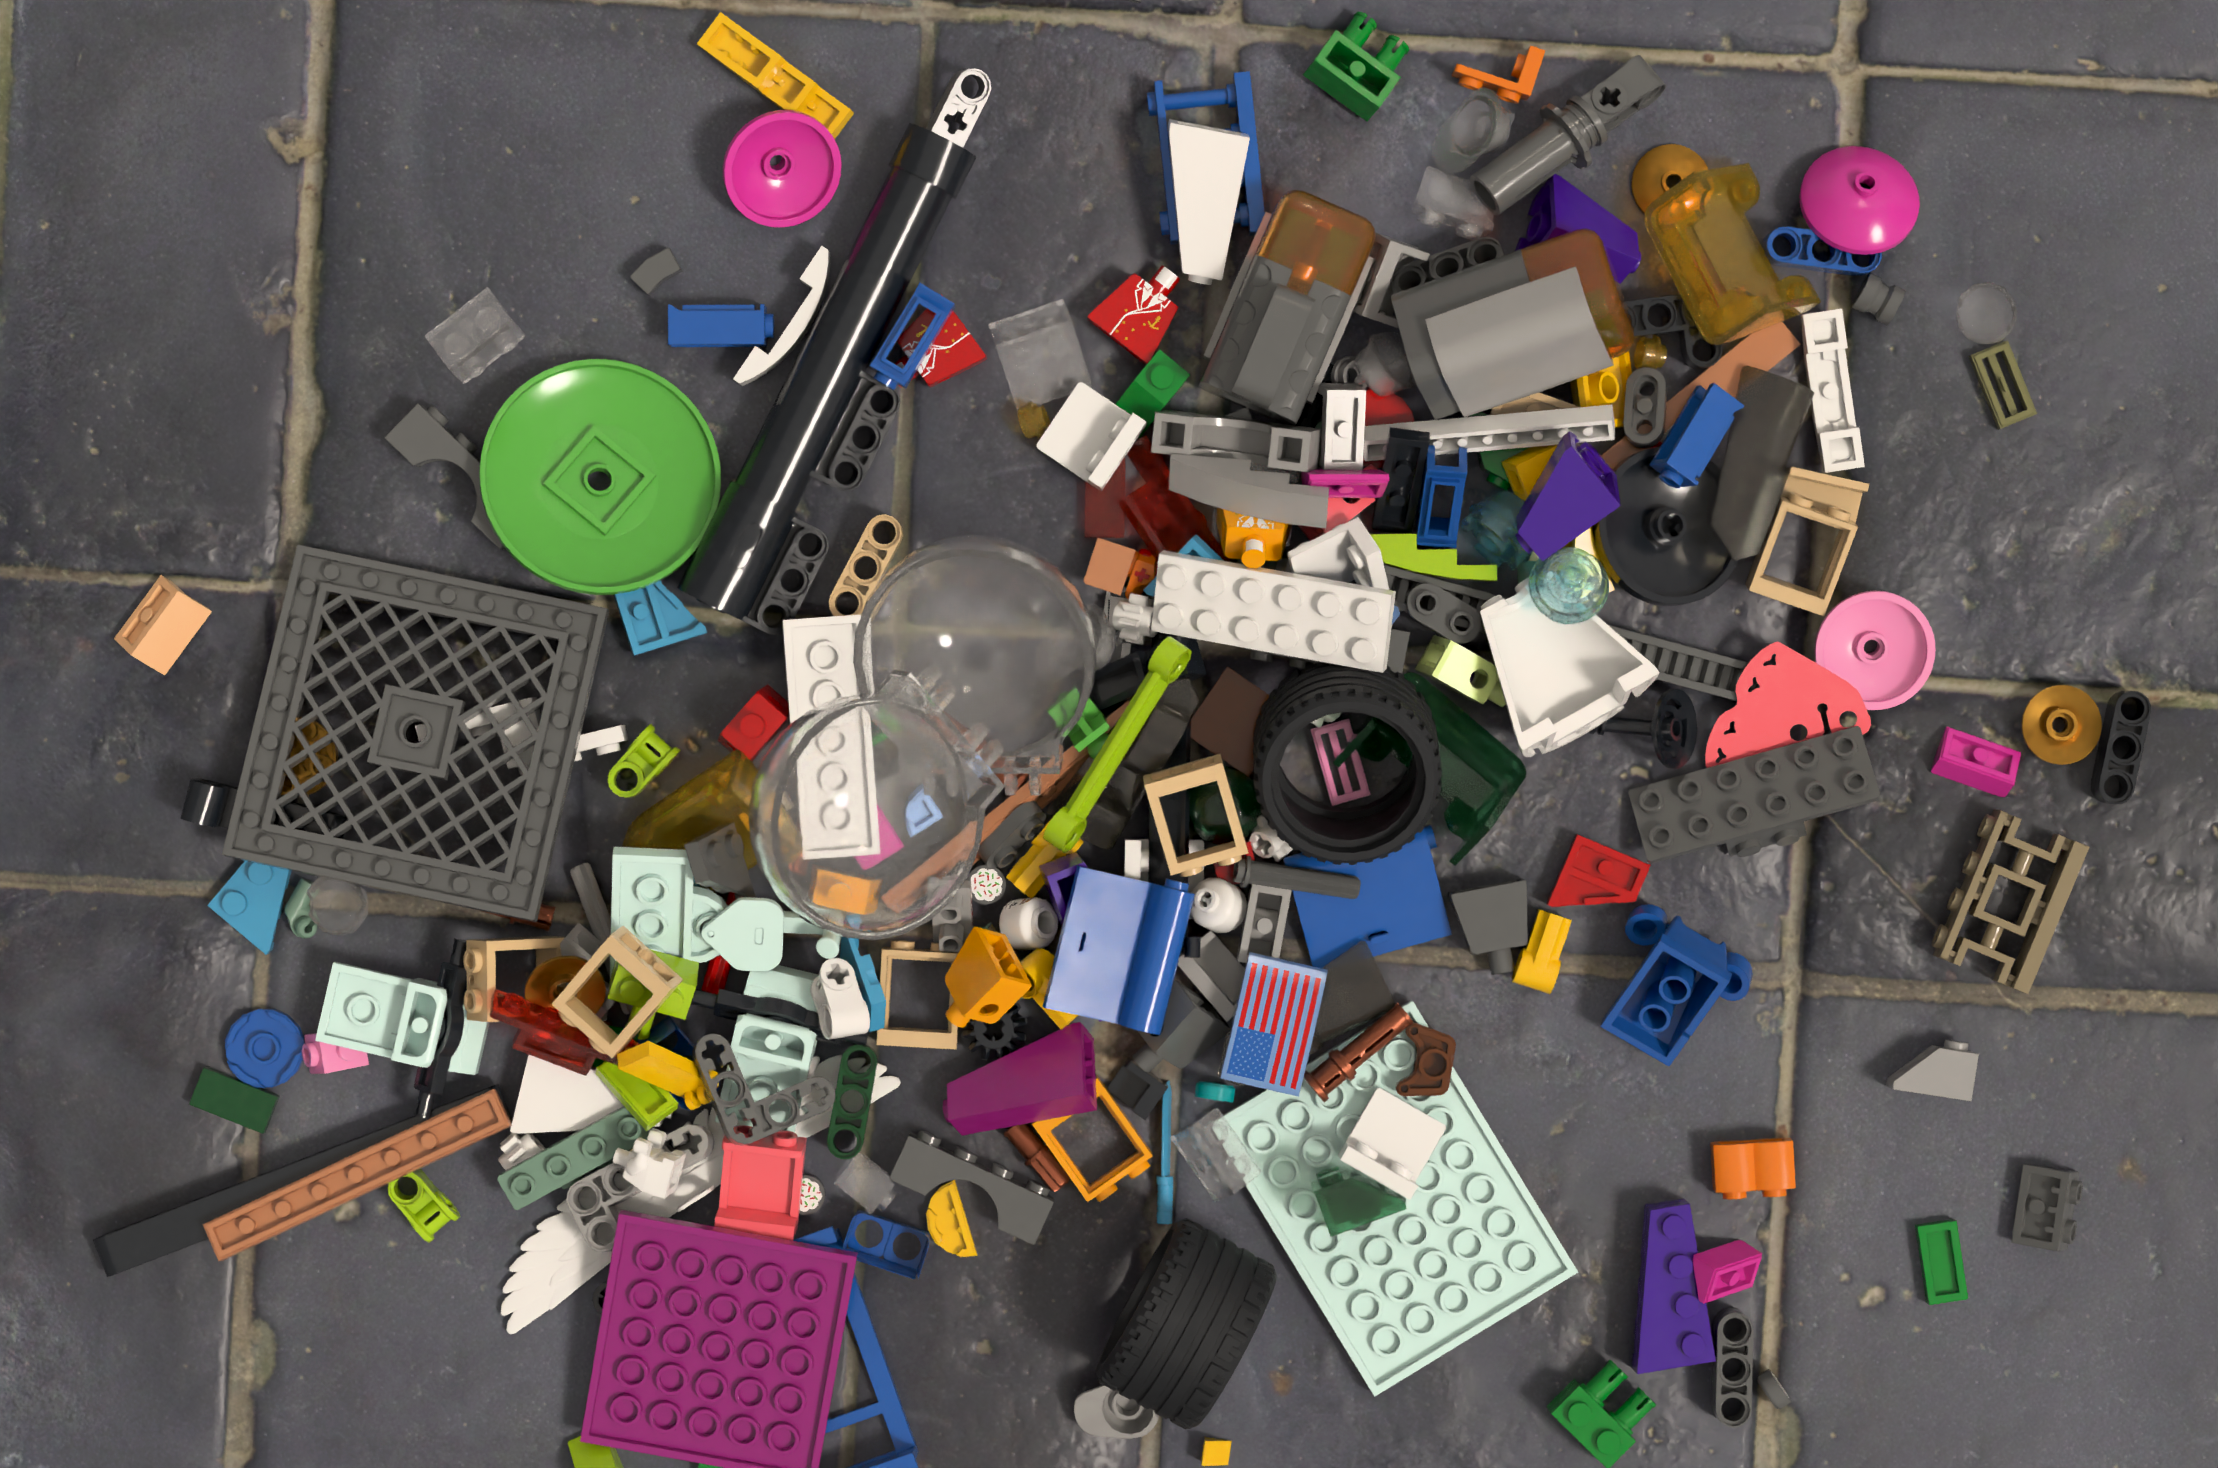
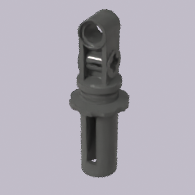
M1637 55L1624 63L1618 71L1582 97L1576 95L1567 100L1566 106L1561 110L1550 103L1544 105L1539 110L1543 124L1470 176V182L1476 195L1489 211L1495 215H1500L1570 162L1579 169L1589 167L1592 163L1589 150L1594 146H1601L1607 141V134L1618 127L1640 109L1646 108L1657 100L1666 89V84L1641 55Z

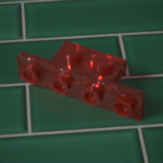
M1147 436L1137 440L1127 455L1146 484L1117 503L1156 561L1158 562L1159 553L1163 550L1178 553L1197 534L1224 561L1231 562L1230 558L1224 556L1222 545L1217 542L1207 527V521L1203 514L1194 508L1188 497L1169 490L1170 470L1164 463L1162 454L1151 452L1152 443Z
M498 989L494 991L491 997L490 1017L519 1028L513 1038V1049L587 1076L596 1058L618 1066L617 1055L611 1058L609 1055L602 1054L594 1049L589 1042V1037L579 1028L572 1027L564 1022L559 1016L557 1009L542 1007L525 1000L515 993H506ZM632 1039L621 1052L640 1044Z

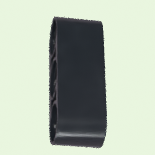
M2120 691L2115 693L2108 701L2091 778V792L2102 803L2123 804L2134 793L2151 715L2150 701L2141 692ZM2130 697L2136 702L2137 712L2133 718L2128 720L2122 715L2121 705L2126 698ZM2122 736L2127 740L2129 750L2123 758H2118L2113 752V743L2118 737ZM2114 775L2119 779L2121 789L2116 796L2111 798L2106 794L2104 784L2110 776Z

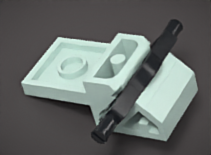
M454 938L450 962L442 963L438 982L422 978L413 980L340 962H333L315 1041L388 1057L393 1061L418 1066L414 1088L420 1090L414 1115L419 1117L431 1118L435 1094H443L448 1071L472 1075L477 1074L479 1071L490 1022L467 1020V1011L464 1007L467 976L463 963L466 940Z
M778 965L769 971H750L744 994L719 989L718 994L695 989L690 1005L714 1009L715 1016L736 1021L731 1049L754 1102L807 1080L817 1041L840 1045L841 1041H846L866 1047L869 1030L865 1034L830 1040L823 1036L819 1024V1016L810 992L812 982L819 976L818 974ZM727 1065L726 1071H731L729 1065ZM725 1078L720 1098L724 1101H732L738 1095V1087L733 1080ZM793 1091L791 1095L797 1101L800 1113L803 1097L797 1099L796 1091ZM775 1100L769 1107V1114L774 1121L782 1123L788 1120L790 1107L783 1100ZM744 1101L732 1108L724 1109L727 1116L735 1112L738 1119L736 1126L745 1125L753 1127L751 1120L743 1121L738 1111L746 1108ZM716 1115L715 1122L720 1123ZM797 1124L783 1130L795 1133Z

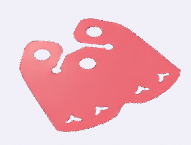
M1777 641L1760 650L1740 675L1736 684L1737 705L1721 714L1715 722L1706 746L1705 766L1709 768L1823 736L1825 732L1821 713L1817 710L1818 705L1822 703L1828 707L1826 714L1831 733L1848 729L1843 727L1839 721L1840 715L1845 711H1852L1856 714L1857 722L1852 727L1859 726L1862 735L1869 731L1871 719L1859 691L1849 682ZM1773 654H1776V665H1763L1764 662L1771 660ZM1756 677L1760 687L1748 692V689L1753 685V678ZM1734 721L1736 732L1725 735L1724 732L1730 729V723ZM1801 724L1806 727L1807 736L1805 739L1796 741L1791 738L1790 729L1794 725ZM1718 748H1721L1723 754L1726 755V758H1723L1719 761V763H1716V760L1719 757L1717 751Z

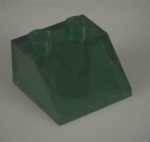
M1338 1166L1317 1173V1180L1310 1183L1331 1237L1407 1209L1399 1193L1349 1169L1340 1171Z

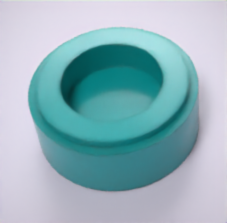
M1198 1081L1196 1082L1194 1096L1234 1102L1235 1088L1227 1084Z

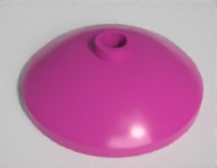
M794 110L768 112L745 124L730 142L723 162L725 189L735 207L748 219L768 227L795 226L816 216L832 199L841 177V155L832 134L814 117ZM776 155L782 156L779 164L770 165L772 157Z
M1862 146L1841 147L1820 156L1807 170L1799 194L1803 217L1810 229L1821 240L1841 251L1861 255L1881 253L1900 244L1913 229L1920 207L1916 184L1904 166L1884 152ZM1860 184H1866L1871 189H1865Z

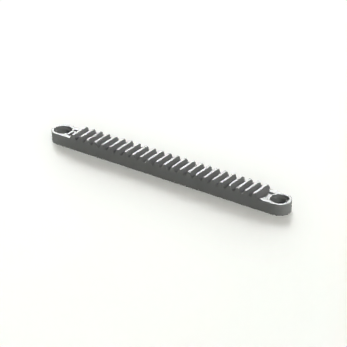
M1384 565L1389 590L1396 591L1394 605L1399 608V611L1408 613L1406 599L1409 592L1415 586L1423 583L1437 585L1475 608L1479 615L1482 610L1481 606L1492 597L1497 596ZM1428 595L1423 596L1420 600L1421 608L1425 611H1430L1434 607V599ZM1458 616L1454 621V625L1467 629L1469 621L1464 616ZM1481 619V623H1482V624H1481V630H1480L1479 633L1486 634V633H1485L1484 626H1483V622H1482V619ZM1610 626L1657 668L1659 675L1655 680L1737 701L1736 684L1748 662ZM1756 677L1753 678V685L1748 689V692L1760 687Z

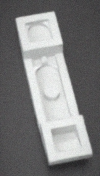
M821 246L800 277L801 282L812 290L769 355L755 346L733 378L740 385L744 386L757 380L779 365L795 349L809 330L820 309L828 284L830 272V252L828 249Z
M1842 309L1801 315L1807 385L1823 471L1828 473L1865 467L1859 427H1856L1845 352V348H1848Z

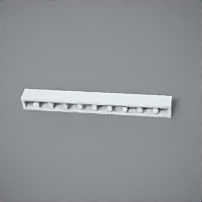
M1601 405L1365 426L1364 461L1384 460L1390 427L1430 432L1429 445H1435V455L1456 454L1459 447L1467 448V452L1558 445L1562 437L1569 431L1578 437L1579 442L1577 443L1615 440L1613 406Z

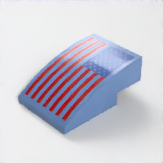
M1249 952L1222 1063L1220 1079L1299 1097L1328 970Z

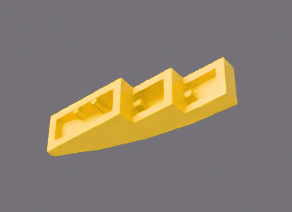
M721 12L697 42L700 48L782 110L799 111L817 119L828 129L834 139L854 114L850 108L785 61L781 55Z

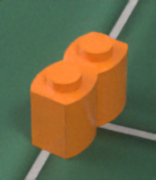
M1791 1138L1710 1142L1713 1190L1716 1193H1723V1199L1747 1198V1191L1762 1190L1763 1197H1782L1787 1195L1786 1189L1796 1188L1794 1148Z

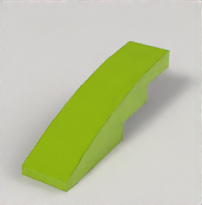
M1370 534L1381 550L1385 565L1413 573L1453 580L1497 581V565H1457V549L1417 550V534Z

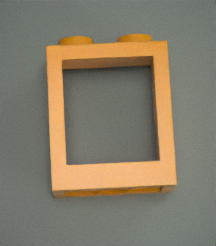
M1096 1075V1097H1100L1137 1149L1135 1153L1089 1184L1052 1132V1129L1072 1115L1032 1122L1036 1131L1087 1202L1093 1198L1101 1202L1118 1189L1115 1185L1117 1181L1127 1174L1131 1179L1137 1177L1151 1166L1147 1160L1153 1157L1150 1148L1098 1075Z

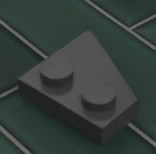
M734 822L720 825L684 844L696 884L704 887L711 886L714 891L722 894L733 892L735 893V899L755 896L743 855V841L736 831Z

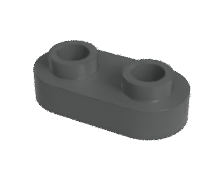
M1644 367L1637 369L1629 376L1626 383L1623 427L1628 441L1638 448L1655 446L1661 441L1665 432L1667 385L1663 375L1654 368ZM1650 386L1655 389L1650 396L1640 394L1644 387ZM1648 424L1652 426V429L1648 434H1640L1638 432L1639 427Z
M1431 583L1417 585L1407 596L1406 608L1409 615L1444 638L1452 640L1457 644H1463L1474 640L1478 636L1482 624L1478 611L1437 585ZM1425 595L1431 596L1434 599V607L1430 611H1425L1420 606V600ZM1458 616H1464L1469 621V626L1465 631H1458L1455 628L1454 621Z
M1035 801L1026 802L1017 807L980 845L978 849L980 858L989 868H1004L1011 864L1017 857V851L1028 840L1037 837L1043 830V823L1046 820L1045 812Z

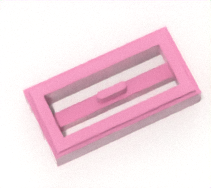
M1349 718L1321 726L1320 728L1310 729L1331 805L1334 806L1369 796L1370 791ZM1343 729L1360 790L1352 791L1336 730ZM1326 733L1329 736L1345 793L1339 796L1337 795L1321 735Z

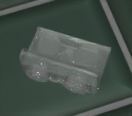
M487 287L426 334L425 337L447 368L464 384L472 378L481 375L485 368L501 355L513 350L517 343L525 337V334L513 321L494 293Z
M1218 1108L1211 1110L1198 1121L1179 1129L1170 1136V1139L1214 1202L1234 1195L1261 1174V1169Z

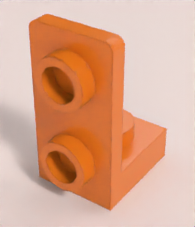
M1530 45L1525 55L1518 53L1511 72V76L1517 78L1516 83L1461 64H1456L1452 76L1459 78L1458 85L1481 91L1483 86L1497 91V98L1518 104L1520 99L1527 101L1531 96L1546 50Z

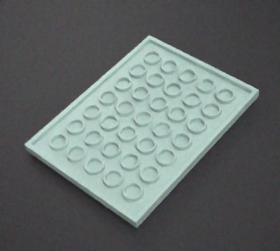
M1412 1000L1401 1006L1413 1022L1428 1027ZM1368 1027L1354 1034L1353 1036L1336 1045L1332 1049H1338L1339 1051H1341L1345 1046H1347L1361 1033H1363ZM1405 1029L1355 1070L1357 1074L1354 1075L1355 1078L1352 1081L1346 1079L1329 1093V1099L1325 1103L1303 1078L1299 1097L1264 1089L1208 1124L1374 1397L1578 1273L1453 1066L1448 1091L1443 1095L1401 1096L1397 1093L1396 1083L1410 1075L1413 1071L1416 1057L1415 1043L1407 1036ZM1332 1049L1307 1063L1305 1072L1311 1073L1329 1058L1328 1053ZM1379 1087L1446 1126V1130L1416 1180L1418 1188L1411 1200L1346 1164L1338 1157L1340 1150L1374 1091Z

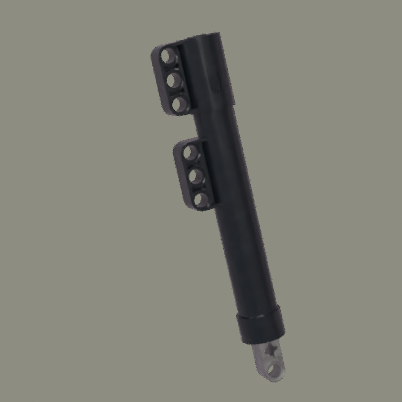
M976 68L965 69L956 72L952 76L926 129L909 123L889 163L891 170L735 482L730 481L677 587L681 591L695 597L697 601L721 613H727L766 633L773 635L783 633L782 620L795 618L828 551L829 544L825 533L798 519V514L795 513L812 477L842 491H852L858 488L863 482L899 410L900 396L897 390L888 388L875 380L873 376L865 373L951 199L957 198L976 160V156L963 147L991 91V81L982 70ZM968 75L976 79L979 87L977 94L973 98L966 97L961 90L962 81ZM958 112L955 122L960 125L959 129L948 132L949 124L944 121L945 116H954ZM883 390L888 396V404L884 410L876 412L871 407L870 399L874 392ZM865 425L870 431V441L864 447L858 448L852 439L853 432L859 426ZM848 461L853 469L852 477L845 483H839L835 478V468L841 462ZM813 533L817 538L816 549L810 554H802L799 550V540L803 535ZM788 569H796L799 573V583L793 589H783L781 585L783 573ZM770 605H779L782 612L781 619L774 625H766L763 621L764 610Z

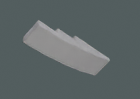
M1171 454L1169 490L1201 503L1245 516L1285 524L1326 529L1329 487L1289 484V473L1251 470V460Z

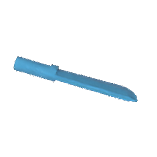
M1169 1080L1166 1082L1168 1088L1162 1098L1161 1175L1156 1176L1158 1191L1157 1224H1172L1173 1176L1170 1175L1172 1090Z

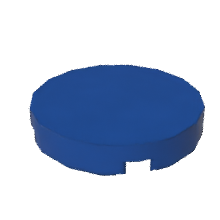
M257 1009L242 1015L231 1026L225 1039L226 1057L230 1070L240 1081L255 1088L274 1087L287 1082L299 1071L303 1062L302 1046L305 1044L302 1030L290 1015L276 1009Z

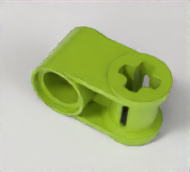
M652 724L646 727L633 741L627 752L609 772V787L613 793L620 797L631 798L640 794L681 751L678 747L672 748L654 732L655 727ZM649 743L654 749H656L661 754V757H658L652 750H650L647 747V744ZM630 768L637 774L638 782L634 789L626 792L617 786L616 777L621 770Z
M419 1169L403 1176L411 1177L416 1181L418 1185L416 1194H403L398 1188L399 1179L388 1184V1195L407 1217L415 1231L426 1242L430 1243L435 1239L434 1234L450 1220L457 1221L460 1218V1213L450 1199L438 1190L424 1171ZM438 1211L440 1212V1213H439L437 1216H435L431 1221H427V1220H428L431 1216H433L436 1212H438Z

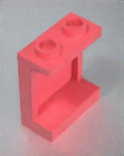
M745 1125L734 1127V1132L736 1134L743 1133L748 1138V1130L752 1127ZM781 1130L751 1144L740 1146L733 1144L724 1136L722 1141L724 1155L719 1208L715 1216L714 1226L793 1241L799 1223L807 1138L797 1137V1134L794 1132Z

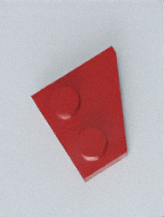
M1575 834L1546 904L1551 907L1635 902L1651 865Z

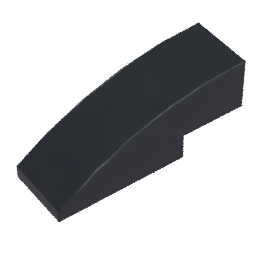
M1182 636L1174 637L1175 640L1189 648L1192 654L1184 671L1174 682L1167 686L1164 693L1207 675L1197 639ZM1158 646L1148 651H1135L1078 679L1079 687L1085 691L1103 714L1117 710L1133 698L1149 672V661Z

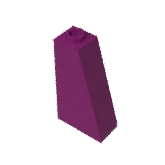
M1081 1022L1073 1023L948 1083L947 1099L943 1101V1113L946 1121L951 1123L963 1136L1097 1110L1094 1038Z

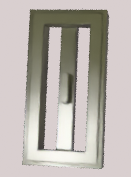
M2008 340L1968 356L1997 429L2004 428L2037 414ZM1998 352H2001L2022 403L2024 408L2022 412L2018 413L1995 356ZM1984 358L1988 361L2010 417L2005 418L1982 362Z

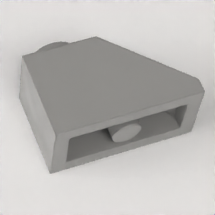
M1945 1040L1944 1047L1931 1045L1887 1078L1886 1086L1894 1090L1972 1101L1979 1054L1968 1050L1969 1043Z

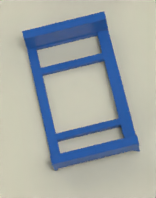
M833 1226L793 1240L843 1250L844 1244L839 1228L834 1230ZM854 1272L847 1316L878 1402L829 1418L825 1434L883 1414L895 1450L845 1468H918L916 1457L919 1451Z

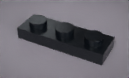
M1390 427L1382 465V471L1389 474V482L1383 496L1376 498L1372 517V530L1411 534L1430 443V432Z

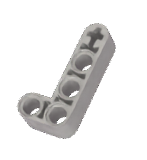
M686 1125L667 1134L662 1149L664 1152L669 1153L675 1150L673 1147H681L690 1141L689 1134L701 1136L702 1141L697 1144L698 1152L692 1149L683 1151L686 1153L682 1170L704 1160L714 1149L713 1135L704 1126ZM615 1163L575 1182L567 1192L566 1200L568 1207L586 1243L591 1249L599 1252L613 1251L619 1216L615 1205L642 1192L633 1184L625 1191H621L615 1186L614 1176L616 1172L625 1168ZM585 1187L592 1188L597 1196L595 1205L588 1210L583 1208L579 1202V1194ZM604 1222L610 1224L614 1229V1238L608 1245L600 1243L596 1235L598 1227Z

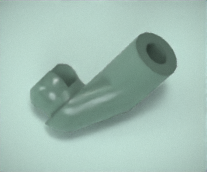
M302 877L286 903L284 910L292 932L297 937L308 939L314 936L317 931V923L309 903L316 893L318 886Z

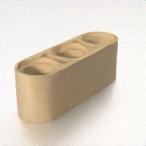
M886 514L878 515L867 524L830 595L829 609L834 616H847L840 613L837 608V599L845 592H851L858 598V609L851 615H861L865 612L903 538V528L894 517ZM881 522L892 523L896 530L895 538L888 544H880L874 538V529ZM863 557L873 558L877 564L876 574L867 580L860 579L855 572L856 563Z

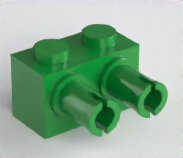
M1358 11L1354 14L1353 19L1342 34L1335 30L1303 76L1368 122L1401 78L1394 70L1409 52V47L1403 41L1395 52L1392 53V49L1400 38L1389 35L1376 56H1371L1362 49V46L1371 33L1375 31L1377 24L1373 18H1370L1361 30L1359 27L1368 15Z
M1611 1359L1586 1385L1584 1383L1580 1385L1573 1379L1546 1406L1550 1413L1606 1468H1610L1636 1442L1632 1437L1634 1432L1631 1429L1656 1406L1653 1400L1638 1387L1615 1412L1612 1410L1608 1412L1604 1408L1605 1404L1603 1401L1628 1378Z

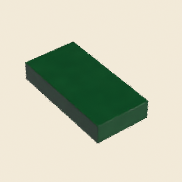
M206 1066L203 1067L189 1105L264 1134L280 1096L262 1088H255L237 1078Z

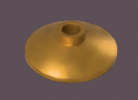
M1666 144L1648 151L1638 161L1633 171L1631 189L1637 206L1646 216L1660 223L1677 224L1693 218L1703 209L1710 195L1711 177L1707 165L1696 152L1682 145ZM1670 175H1674L1680 180V186L1676 190H1672L1666 185V179Z
M2055 685L2041 690L2031 698L2024 709L2021 727L2023 738L2028 748L2038 758L2052 764L2065 765L2078 762L2091 753L2099 741L2102 720L2096 703L2087 693L2073 686ZM2057 717L2062 718L2065 722V727L2061 732H2056L2052 728V722Z
M558 956L542 962L531 972L525 985V1000L529 1010L537 1019L551 1026L570 1027V1025L562 1020L558 1013L559 1010L552 1003L566 988L558 985L565 982L570 983L588 962L587 960L576 956ZM598 969L575 995L594 1014L602 1007L606 995L605 981Z

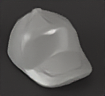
M1104 1385L1079 1394L1074 1402V1415L1078 1426L1082 1431L1093 1436L1120 1439L1142 1437L1154 1428L1159 1418V1415L1155 1414L1154 1410L1146 1409L1137 1404L1136 1400L1128 1399L1120 1395L1119 1391H1113Z

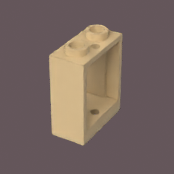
M1791 493L1789 498L1778 495L1745 585L1749 591L1825 616L1858 526L1854 521L1850 520L1851 513L1840 508L1828 506L1827 511L1812 507L1813 500L1805 496ZM1787 511L1840 529L1816 592L1763 574Z
M1220 754L1143 776L1145 790L1170 875L1179 873L1181 877L1192 876L1203 871V866L1217 862L1219 866L1231 865L1242 859L1241 855L1248 854L1246 841ZM1217 781L1234 841L1177 857L1159 797Z
M622 926L605 940L552 1005L559 1010V1016L564 1022L572 1027L579 1028L589 1037V1042L594 1049L613 1058L630 1043L683 979L627 928ZM609 955L653 993L652 997L619 1035L575 997Z
M537 936L466 940L463 963L467 976V991L464 995L467 1020L498 1022L537 1019L529 1008L496 1009L495 951L536 949L537 967L548 959L562 956L560 943L565 937ZM566 982L561 983L558 986L566 987Z
M891 940V947H883L881 954L880 985L886 999L884 1028L877 1030L876 1045L957 1049L958 1027L949 1020L948 1030L889 1027L893 959L953 963L959 952L939 951V943H931L929 950L914 949L915 942ZM950 993V999H949V1007H950V1006L952 1005V1003L954 1002V999H953L951 993Z

